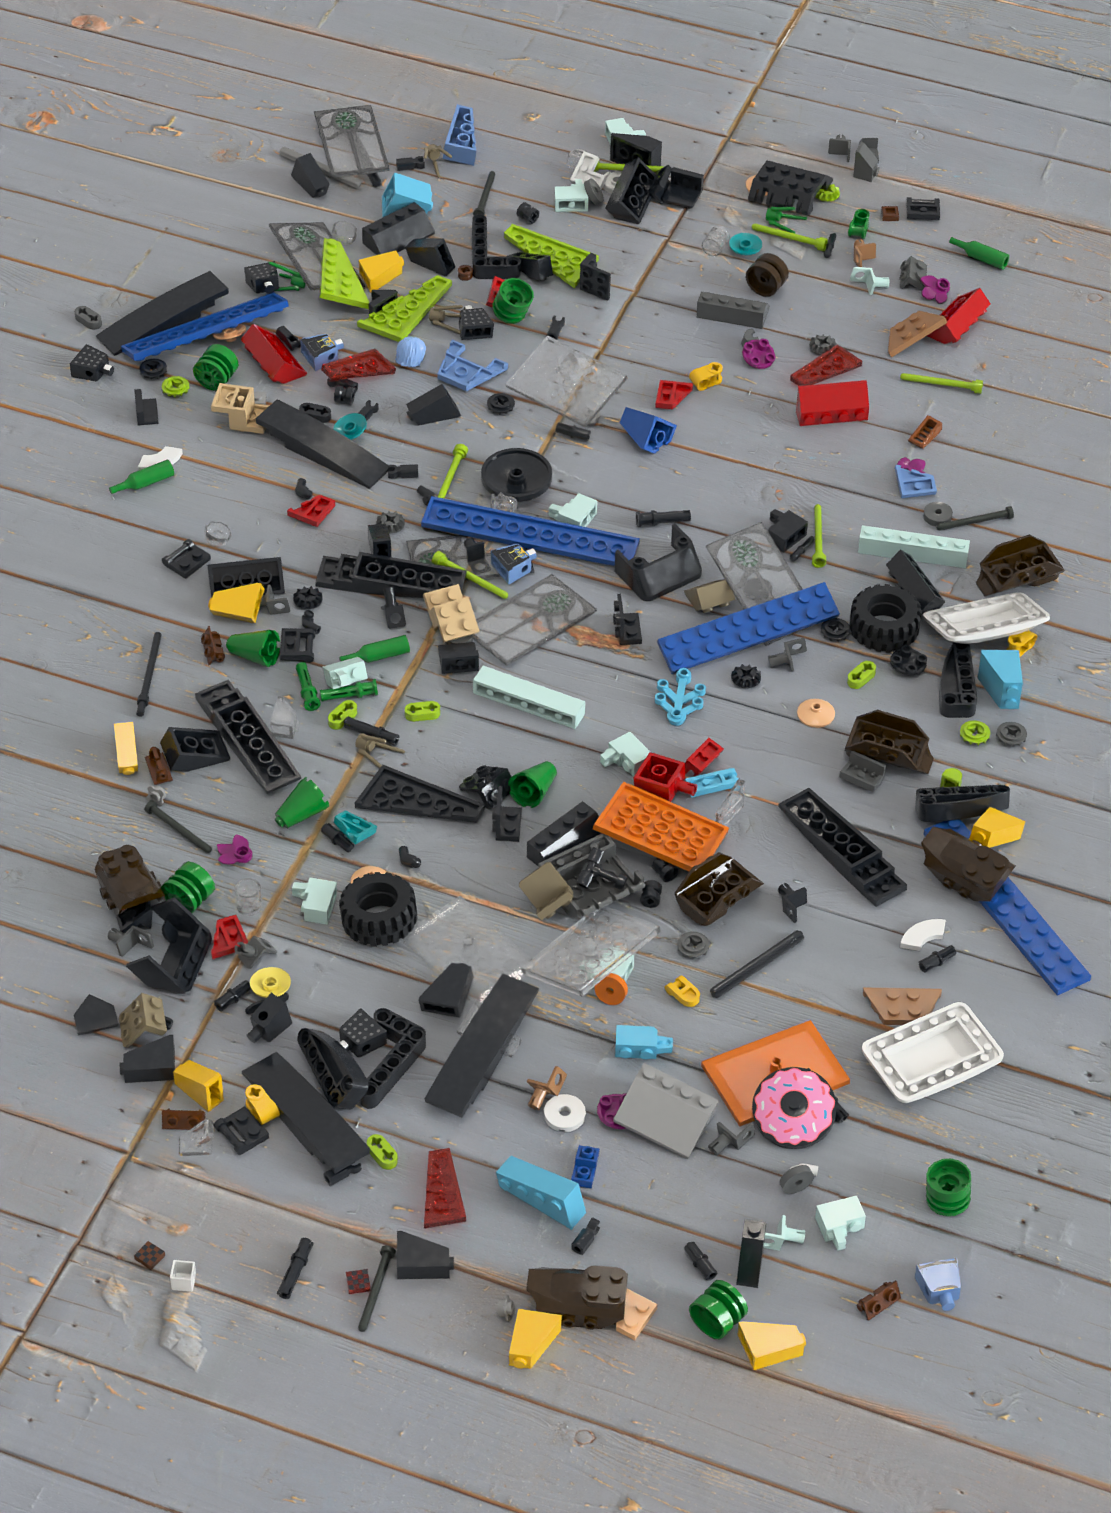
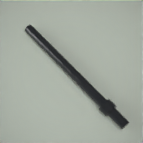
M160 632L154 633L141 694L137 699L138 708L136 715L139 717L144 716L145 707L148 706L149 702L148 694L162 636Z

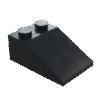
M611 134L610 161L617 164H627L639 157L646 165L661 166L662 141L643 135Z
M168 727L160 741L171 771L189 772L230 760L219 730Z

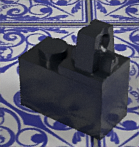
M774 509L770 512V521L774 525L768 529L767 534L775 547L781 552H786L807 535L808 521L788 510L783 513Z

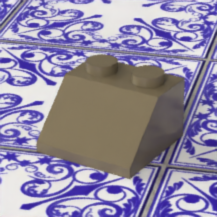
M725 579L684 590L686 597L695 610H703V613L713 611V607L717 605L720 608L728 606L730 601L735 600L734 593Z

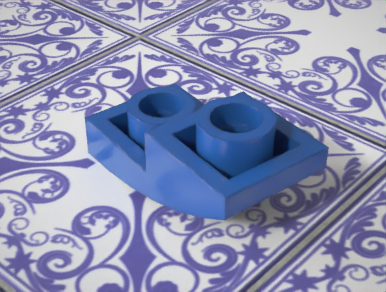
M579 1145L571 1178L572 1181L579 1183V1187L592 1189L600 1148Z

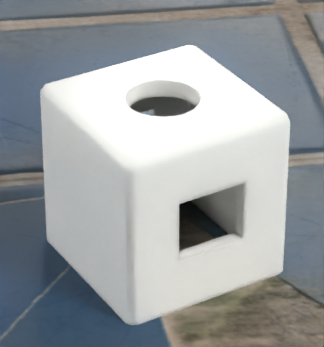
M173 1260L170 1274L171 1289L192 1292L196 1278L195 1262Z

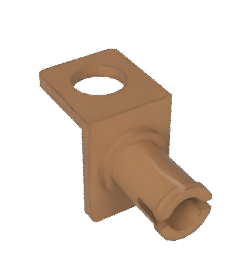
M857 239L854 242V262L858 267H862V260L876 258L875 243L865 244L862 239L860 241Z
M555 1066L547 1084L528 1079L527 1083L535 1089L528 1102V1106L535 1110L536 1108L540 1110L546 1094L558 1096L567 1074L560 1067ZM559 1074V1082L555 1084V1077Z

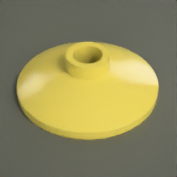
M276 967L263 968L254 973L250 979L251 990L256 995L267 998L271 992L278 997L284 994L291 985L289 974L283 969Z

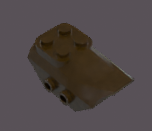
M1029 534L996 545L979 563L981 571L976 585L985 597L1023 585L1035 587L1054 581L1065 569L1045 541Z
M878 709L856 717L845 746L846 754L849 757L850 753L855 751L879 763L884 762L929 774L934 759L928 747L930 738L915 720Z
M932 827L921 842L925 853L923 864L944 887L954 889L963 898H970L973 901H991L1016 867L1002 854L989 847L982 846L975 840L971 841L952 829Z
M123 845L120 848L105 851L99 856L94 870L101 886L100 894L103 900L106 899L108 909L113 910L116 916H119L124 909L154 899L161 902L165 897L161 890L160 882H156L154 872L149 871L143 858L134 846Z
M718 852L690 870L675 891V897L682 912L695 923L701 926H708L724 916L729 907H732L742 898H746L752 891L764 883L734 858Z
M590 1266L586 1270L547 1267L533 1268L528 1271L526 1291L535 1300L537 1312L562 1315V1326L582 1327L590 1330L603 1329L624 1319L628 1273L621 1268L607 1266Z

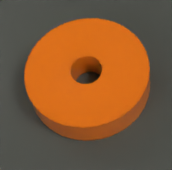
M605 973L595 983V993L605 1004L618 1005L627 996V984L617 974Z

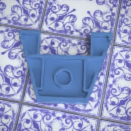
M452 339L450 347L446 351L445 359L442 361L437 373V379L468 391L506 371L508 363L495 358L486 368L459 357L465 351V344Z

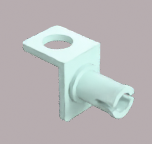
M854 267L850 276V281L866 282L869 295L873 294L875 287L888 288L890 283L889 277H875L872 268ZM857 272H864L862 277H855Z
M782 1215L777 1227V1235L765 1233V1239H772L774 1242L764 1243V1248L780 1251L784 1240L803 1244L805 1230L787 1228V1225H785L786 1216Z

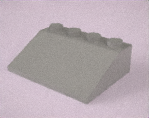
M644 1063L630 1086L613 1122L689 1159L712 1119L719 1100Z

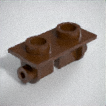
M208 626L205 633L202 634L201 643L204 646V655L207 658L208 665H211L212 660L222 662L225 654L223 647H221L220 634L216 631L211 632L210 626Z
M151 747L149 756H145V760L154 785L173 781L164 753H160L157 747Z
M170 1108L162 1110V1129L204 1130L206 1112L201 1109L199 1111L170 1110Z
M897 1281L884 1282L882 1286L873 1291L874 1296L871 1294L860 1299L856 1306L860 1312L865 1311L869 1321L901 1299Z

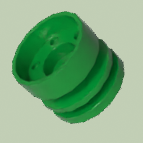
M510 278L502 282L492 303V310L495 316L505 323L515 324L521 322L534 298L531 286L518 278Z
M212 344L194 365L193 374L203 387L217 391L219 383L226 384L237 371L239 366L238 359L226 346Z
M187 861L176 870L174 875H171L163 883L161 890L165 895V900L175 897L193 914L202 902L214 892L215 883L204 868L194 862Z
M949 1158L938 1160L928 1168L926 1173V1201L932 1211L943 1216H956L963 1213L969 1207L971 1201V1171L967 1165L959 1160Z
M716 1280L704 1291V1294L697 1297L690 1304L689 1313L693 1322L703 1333L713 1339L720 1340L733 1329V1325L739 1323L747 1315L748 1306L743 1296L735 1287L723 1280Z

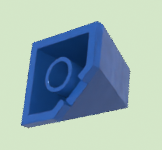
M625 407L620 421L622 427L638 446L653 454L659 451V447L667 445L672 441L677 425L657 416Z

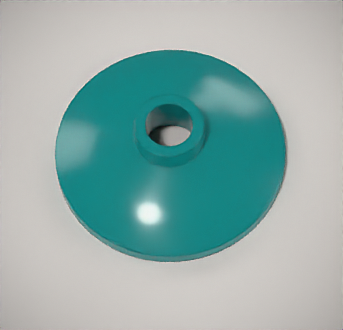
M739 233L731 237L729 246L737 254L753 255L761 250L762 240L752 233Z
M351 413L341 417L335 423L333 429L352 440L364 432L367 421L363 415Z

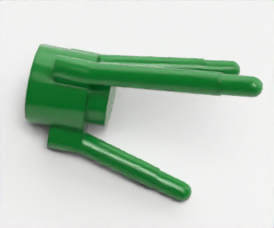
M771 207L766 212V221H769V225L777 226L794 234L796 233L795 231L777 223V221H780L781 217L807 220V217L783 214L781 212L795 210V207Z
M269 262V265L293 274L291 276L279 273V276L291 279V285L294 286L279 287L278 290L274 291H299L300 288H305L306 279L302 273Z

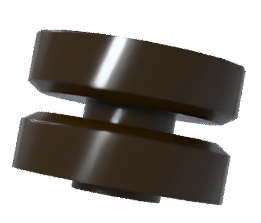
M764 253L748 268L745 278L752 291L760 296L770 297L787 281L789 271L781 258L771 253Z

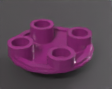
M767 339L751 340L743 346V358L747 364L754 368L765 369L770 367L775 361L774 350L769 345Z
M627 1093L603 1095L600 1098L597 1114L606 1126L613 1129H625V1127L613 1122V1119Z

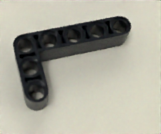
M481 214L473 216V277L476 279H493L495 276L501 279L519 278L521 275V260L518 257H487V218Z
M386 1008L377 1009L374 1012L373 1018L386 1030L387 1039L396 1043V1045L367 1078L369 1083L368 1091L360 1100L361 1105L367 1109L378 1106L426 1048L425 1029Z

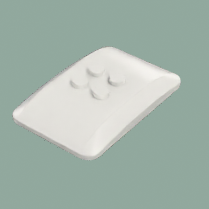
M1015 592L927 611L923 614V619L946 640L970 644L1023 633L1047 622L1050 619V615L1026 594Z
M962 1002L953 1003L871 1038L862 1045L863 1055L894 1097L902 1103H909L963 1082L999 1064L1004 1056L1002 1049L969 1006Z

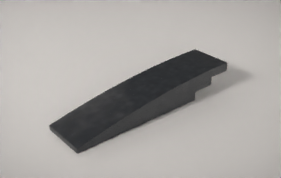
M208 271L144 304L97 334L96 337L116 356L122 353V345L200 318L201 311L214 306L216 299L229 294V288L211 271Z
M278 399L256 417V424L269 429L270 436L283 441L285 448L368 489L388 472V464L315 418Z
M359 552L358 556L341 554L340 558L323 555L315 586L374 595H384L383 588L394 586L396 597L424 598V593L459 584L462 592L467 570Z
M229 679L195 693L196 700L213 725L220 731L221 736L267 794L301 779V775L247 696L243 697L239 689H235Z
M807 788L778 804L783 813L823 857L875 907L907 890V884L895 874V867L882 857V850L813 790Z
M502 973L443 1065L424 1098L426 1103L461 1118L464 1116L470 1103L473 1104L480 1090L483 1091L535 999L539 991L538 987Z
M278 1052L269 1055L242 1071V1074L251 1085H260L270 1099L275 1102L280 1113L279 1118L310 1155H315L322 1164L326 1163L334 1174L370 1154V1148L351 1126Z

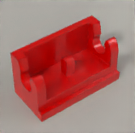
M708 738L686 760L685 774L692 770L694 772L693 777L699 776L720 755L724 748L711 738Z

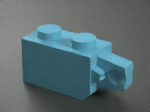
M616 1025L615 1057L656 1059L657 1054L672 1053L673 1038L658 1036V1030L651 1026Z

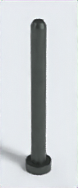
M494 171L489 172L478 208L474 209L473 216L478 214L485 215L484 208L494 181Z
M1008 506L1002 511L939 523L936 525V528L941 531L1003 517L1011 519L1014 518V511L1012 506Z
M150 800L146 804L145 812L156 815L204 852L210 853L212 851L211 846L157 807L158 804L154 800Z
M385 1245L381 1248L380 1254L382 1258L358 1326L361 1332L367 1330L389 1261L395 1257L396 1250L391 1246Z

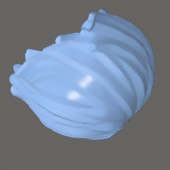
M405 337L397 345L396 362L405 367L420 366L426 351L424 342L417 337Z

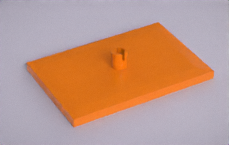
M623 781L594 823L593 829L690 872L694 866L703 863L708 857L715 854L727 835L729 827Z
M811 1020L701 1061V1067L739 1127L754 1121L752 1102L755 1091L768 1075L777 1070L787 1067L810 1068L811 1071L822 1076L832 1090L850 1084V1078Z

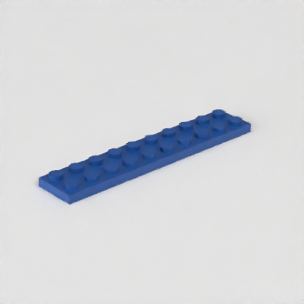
M273 292L121 346V350L134 361H142L147 356L159 355L164 350H173L178 345L190 344L193 340L204 339L212 333L218 334L224 329L235 328L238 324L252 322L253 319L258 317H266L269 313L281 312L284 310L283 308L289 307L288 300Z
M823 582L657 640V643L671 674H674L681 668L689 669L839 617L840 613L826 583Z

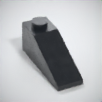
M526 252L507 255L518 257L521 260V271L529 278L545 281L547 277L553 276L551 257L549 255Z

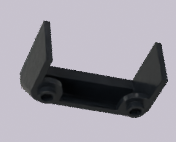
M675 523L672 524L671 546L676 551L648 563L642 557H634L628 560L619 550L615 551L614 572L643 601H653L698 580L702 575V567L692 540Z
M174 897L155 904L151 908L164 920L162 934L170 943L161 965L148 955L127 963L126 967L148 987L183 994L190 991L193 987L211 944L212 935L209 929Z

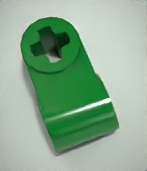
M856 210L849 226L848 236L851 237L853 235L865 239L869 227L870 213L868 210Z

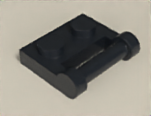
M906 198L907 219L940 220L939 198H934V200Z
M187 539L172 554L163 557L162 563L186 579L210 561L211 556L203 549L194 545L192 540ZM187 550L189 551V553L182 557L179 561H177L176 563L174 562V560L180 557Z
M282 628L280 660L313 662L315 630L310 628ZM300 638L306 639L305 651H300Z
M245 1106L225 1118L216 1120L214 1123V1128L218 1132H222L234 1146V1151L238 1155L269 1139V1133ZM230 1126H232L238 1132V1134L245 1140L244 1142L240 1141L236 1137V1135L229 1129Z

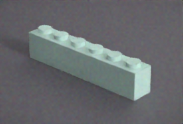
M862 525L858 553L893 558L901 549L910 554L917 562L966 568L970 540Z
M482 666L473 679L474 694L576 729L585 715V701L493 668Z

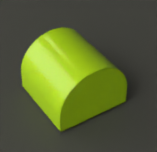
M956 768L946 769L942 773L940 787L961 786V771Z

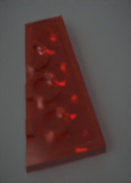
M837 344L791 374L790 381L798 386L814 385L861 367L863 361Z
M371 349L323 364L321 370L331 380L395 374L396 368L378 350Z
M450 1148L429 1151L424 1229L466 1222V1213Z

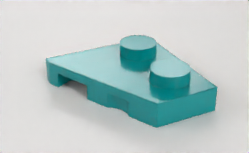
M346 810L334 817L333 823L355 845L376 833V825Z

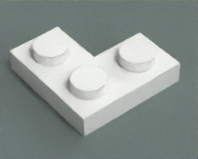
M584 151L570 181L575 183V179H582V184H584L585 181L592 178L602 189L607 179L606 176L593 172L599 157Z

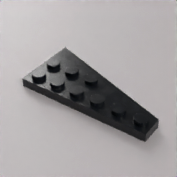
M382 765L355 801V808L476 823L485 810V804Z

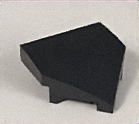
M90 994L74 1013L78 1036L119 1026L114 1005Z

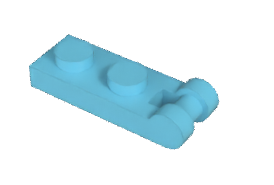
M734 768L685 779L686 782L697 784L696 794L694 796L690 795L691 798L730 788L737 790L742 786Z

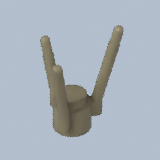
M431 144L424 148V159H427L428 156L433 161L436 175L439 178L440 174L436 159L439 158L440 152L449 158H452V155L442 149L441 145Z
M434 306V308L430 309L429 320L433 321V325H439L460 334V330L441 323V321H444L445 316L459 317L460 315L445 313L443 310L460 309L463 306Z
M364 733L360 734L355 742V746L359 748L358 753L364 755L378 768L382 765L367 753L372 751L375 745L395 752L405 753L403 749L384 744L386 743L385 739L368 736Z

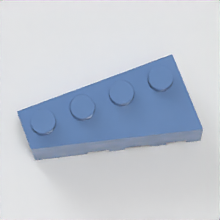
M457 104L444 146V150L451 154L452 158L443 154V159L474 166L476 140L474 136L473 108Z

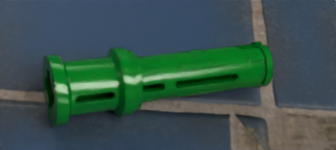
M300 662L296 665V671L302 688L300 693L304 699V708L308 711H314L320 707L321 702L317 698V689L312 685L307 664Z
M376 679L364 683L358 681L355 685L336 689L320 690L322 702L352 696L362 698L365 695H378Z

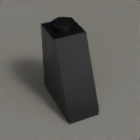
M308 153L296 158L291 173L292 178L312 198L324 196L330 184L312 154Z
M444 238L413 239L405 247L411 262L440 275L447 276L456 267Z
M443 384L406 404L409 410L406 412L411 421L414 420L418 426L461 416L456 403Z
M386 523L368 525V540L371 554L391 557V538Z
M451 963L419 997L418 1001L421 1011L460 1018L474 978L471 966L464 963Z
M167 1035L124 1053L123 1062H120L119 1067L120 1075H124L125 1083L174 1080V1036Z
M745 1219L736 1285L758 1288L764 1253L766 1222Z
M397 1231V1279H450V1270H454V1257H449L448 1247L403 1231Z

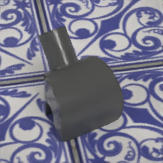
M753 328L745 331L741 342L742 346L751 340H759L758 337H753L755 333Z

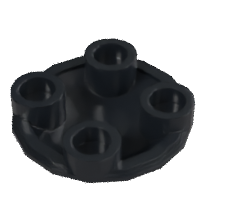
M903 645L901 649L892 653L890 663L897 672L903 675L914 676L924 672L927 667V656L912 649L909 645Z

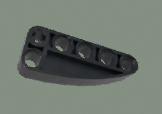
M953 642L948 650L942 669L939 690L940 713L947 718H969L975 715L977 705L970 644Z
M1006 785L920 788L916 790L915 810L919 820L924 822L982 816L989 807L999 811L1008 809L1010 788Z
M302 1028L297 1036L298 1044L329 1104L335 1108L353 1109L368 1091L369 1083L363 1071L350 1053L330 1035L319 1030Z

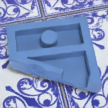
M895 465L901 498L935 495L937 493L933 475L920 473L914 469L910 471L901 468V465Z

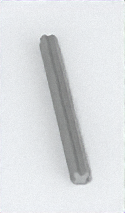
M287 147L280 149L281 156L294 162L296 158L303 156V154ZM316 161L324 175L354 188H358L361 185L360 179L349 174L331 175L328 165ZM333 168V169H334V173L342 172V171H339V170Z

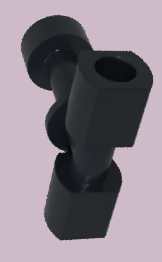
M593 847L587 859L588 865L585 870H582L577 885L588 889L592 879H597L600 876L616 883L614 887L622 890L628 876L623 873L617 876L601 869L603 865L600 864L604 851Z

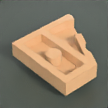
M627 1289L624 1319L616 1322V1331L636 1340L657 1310V1304Z

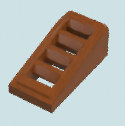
M927 415L908 441L924 449L940 433L942 422Z

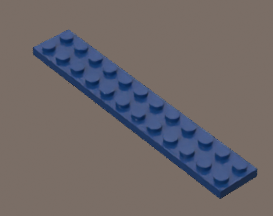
M433 496L430 498L421 521V527L508 545L519 544L527 549L533 548L537 551L615 566L616 550H619L630 560L635 557L640 543V538Z
M960 819L943 821L924 829L925 837L932 827L952 829L968 839L971 835L969 829ZM1007 877L991 901H979L1057 996L1091 980V974L1009 877Z

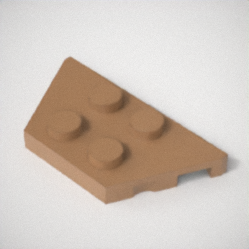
M917 311L905 320L897 323L894 327L890 328L888 346L890 356H895L948 323L946 318L937 314Z
M863 987V996L869 999L872 1009L879 1015L883 1025H904L932 1013L942 993V989Z

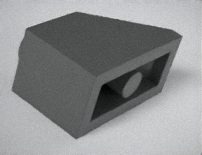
M861 142L855 153L853 177L872 182L879 173L878 159L867 145Z

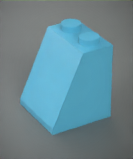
M394 173L382 195V216L385 217L413 202L423 208L427 214L433 207L430 184Z
M981 650L978 680L1000 709H1019L1023 685L1019 650Z

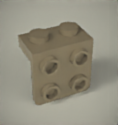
M551 862L544 863L519 882V887L535 906L536 915L540 920L551 918L561 906L566 907L572 902L573 890Z
M141 993L121 1012L119 1023L123 1047L129 1048L144 1031L160 1036L167 1032L162 999Z

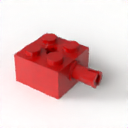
M649 752L633 777L635 787L670 802L677 792L694 796L697 791V784L684 781L685 762Z

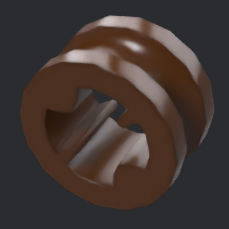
M461 265L458 268V278L462 281L471 280L473 277L472 267Z

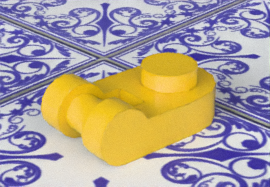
M682 975L677 977L675 982L665 985V991L670 996L673 995L684 1006L693 1007L700 1001L699 990Z

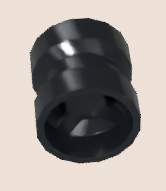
M526 202L520 204L517 209V216L525 219L529 224L535 223L539 218V210L534 207L531 208V205Z
M337 385L334 392V401H345L346 404H353L355 388H344L343 385Z
M656 858L652 864L653 870L656 873H660V878L664 882L672 881L679 873L677 866L662 859Z
M647 880L644 882L645 888H642L643 893L641 894L640 902L645 907L655 908L660 904L662 885L658 881Z

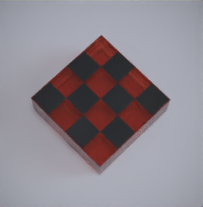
M368 1269L346 1272L349 1294L369 1292L371 1290Z

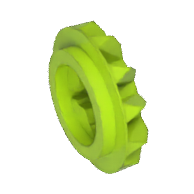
M832 184L827 190L820 189L815 197L821 201H834L840 196L839 187H835V184Z
M180 376L169 377L162 383L163 393L168 396H182L183 393L186 394L188 389H190L188 380Z
M968 721L961 726L960 737H963L964 742L969 741L970 745L976 743L979 746L980 743H986L987 739L990 738V729L983 722ZM977 730L978 734L973 736L972 734Z

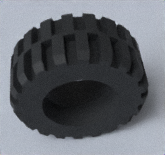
M877 584L872 588L871 586L867 587L864 591L859 592L852 601L850 630L853 637L861 645L864 644L866 648L870 650L875 649L876 652L886 651V653H891L893 650L901 649L903 645L910 646L917 639L922 615L921 605L913 594L910 595L908 590H902L899 586L895 585L893 587L890 584L880 586V584ZM890 616L897 620L883 621L875 617Z
M375 872L372 875H369V873L364 874L362 878L358 877L353 880V883H349L340 896L339 907L344 931L351 939L356 942L359 941L362 945L370 944L371 947L382 945L383 947L388 946V943H397L400 938L404 939L408 932L413 930L417 922L418 913L414 890L405 879L402 880V877L398 875L392 876L388 872H385V874ZM377 906L391 907L382 912H367L368 909Z

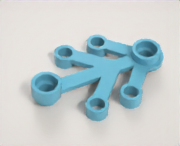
M681 668L676 673V681L678 683L677 694L668 687L669 683L667 680L660 679L657 682V689L663 693L655 695V703L667 712V719L674 726L683 724L686 715L703 708L704 701L698 696L705 695L706 686L704 684H696L693 691L684 695L686 685L691 682V672L687 668ZM666 696L675 704L674 708L666 701ZM692 700L691 705L682 709L683 704Z

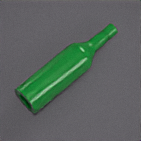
M953 237L949 240L950 244L964 249L968 256L1004 270L1009 262V254L977 241L964 242Z
M167 459L133 472L124 482L109 487V491L111 494H114L124 489L138 490L174 476L173 466Z
M406 635L363 645L359 651L340 656L339 660L341 662L359 657L364 662L370 663L410 653V646Z

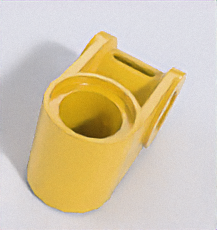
M712 362L703 367L696 368L689 374V379L699 391L719 385L722 382L721 372L723 366L718 362Z
M1028 630L1009 636V645L1006 650H1019L1021 657L1034 646L1037 634Z
M253 1084L247 1087L245 1106L261 1125L280 1116L277 1105L260 1085Z

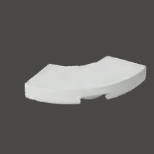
M165 446L157 454L143 455L138 465V471L167 459L173 465L182 456V449Z
M931 919L915 924L904 934L900 948L920 951L926 942L934 939H943L946 920Z

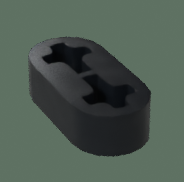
M303 403L299 406L300 411L322 423H327L332 418L331 409L327 406L313 403Z

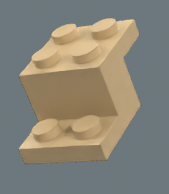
M219 383L211 405V411L228 413L231 430L264 434L266 428L256 424V417L270 405L255 403L253 387Z
M459 584L423 594L433 629L440 630L443 643L480 632L469 597L463 598Z

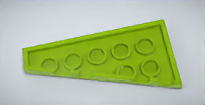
M511 224L504 232V238L523 252L549 255L551 257L553 273L567 284L575 288L580 283V263L591 252L515 224ZM596 255V262H598L599 255Z
M324 238L319 298L369 309L370 302L341 242L335 239Z
M436 275L424 282L419 289H412L405 297L400 296L383 306L381 311L369 314V318L365 320L360 319L357 321V327L400 342L411 333L430 309L452 286V280Z

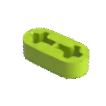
M863 661L848 674V686L852 689H860L875 676V663Z
M346 700L338 705L328 715L329 727L334 730L343 728L344 724H346L344 721L347 716L354 718L357 715V704L352 700Z
M435 701L415 702L405 706V718L411 722L434 720L440 716V705Z
M373 1134L368 1137L367 1146L370 1148V1155L379 1166L386 1170L395 1168L398 1164V1156L394 1148L382 1135Z

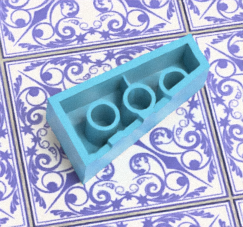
M510 1156L496 1171L499 1186L503 1190L508 1191L571 1230L586 1214L579 1183L514 1156Z

